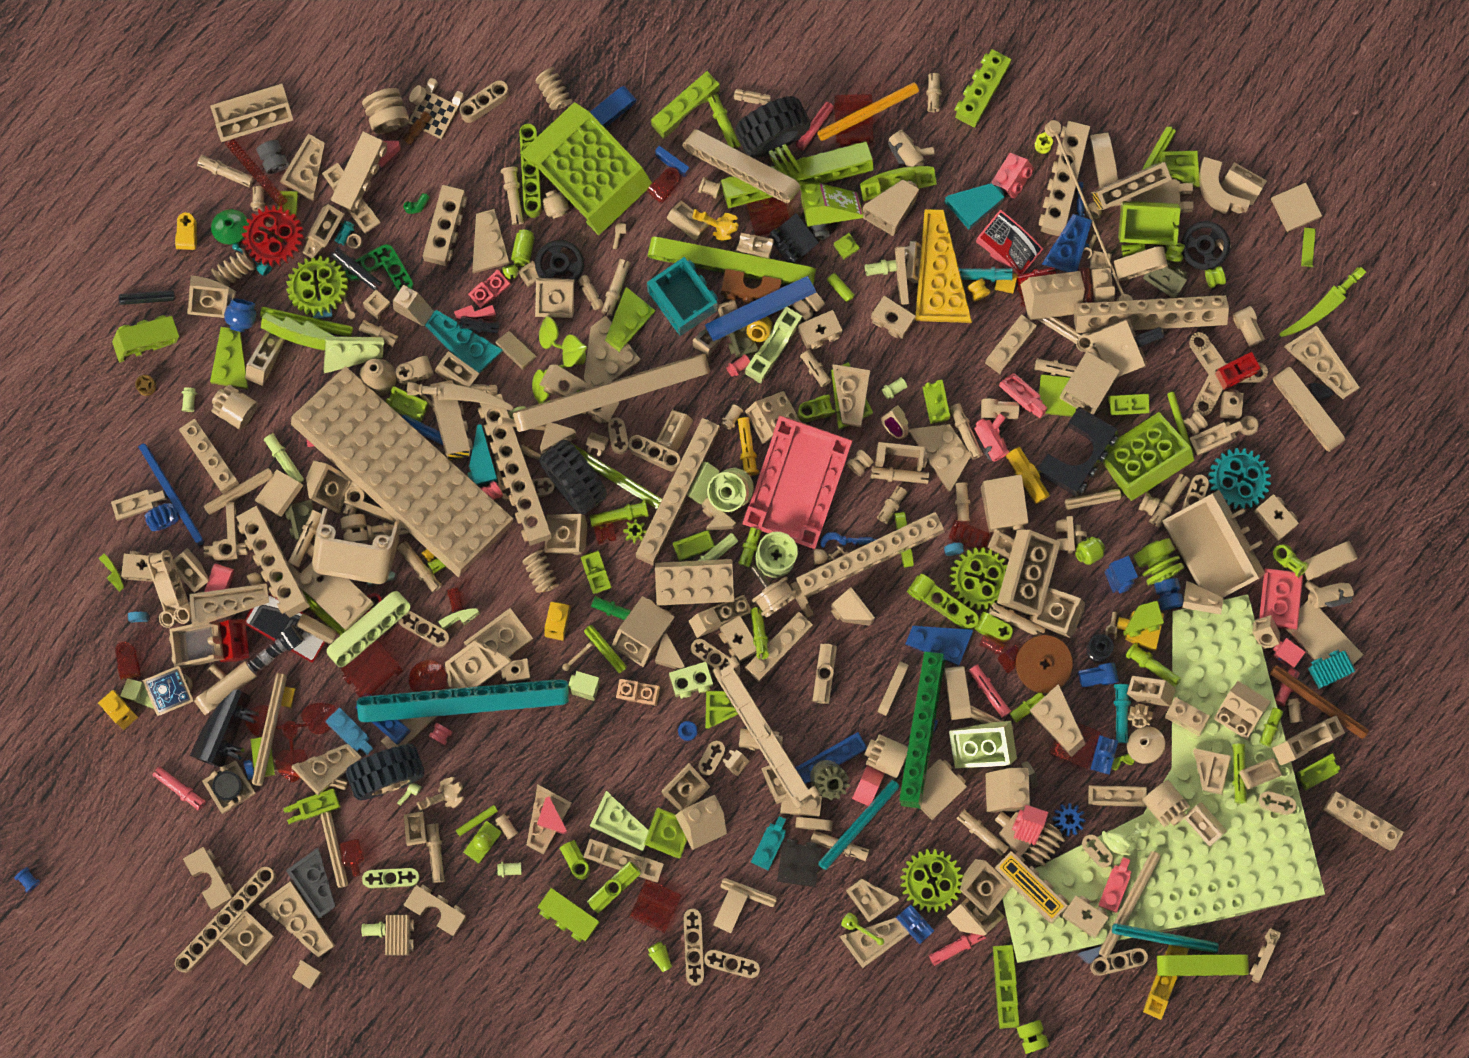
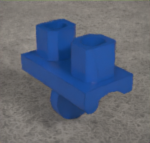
M1099 736L1090 770L1110 774L1118 740Z
M912 905L908 906L896 917L918 944L922 943L934 932Z

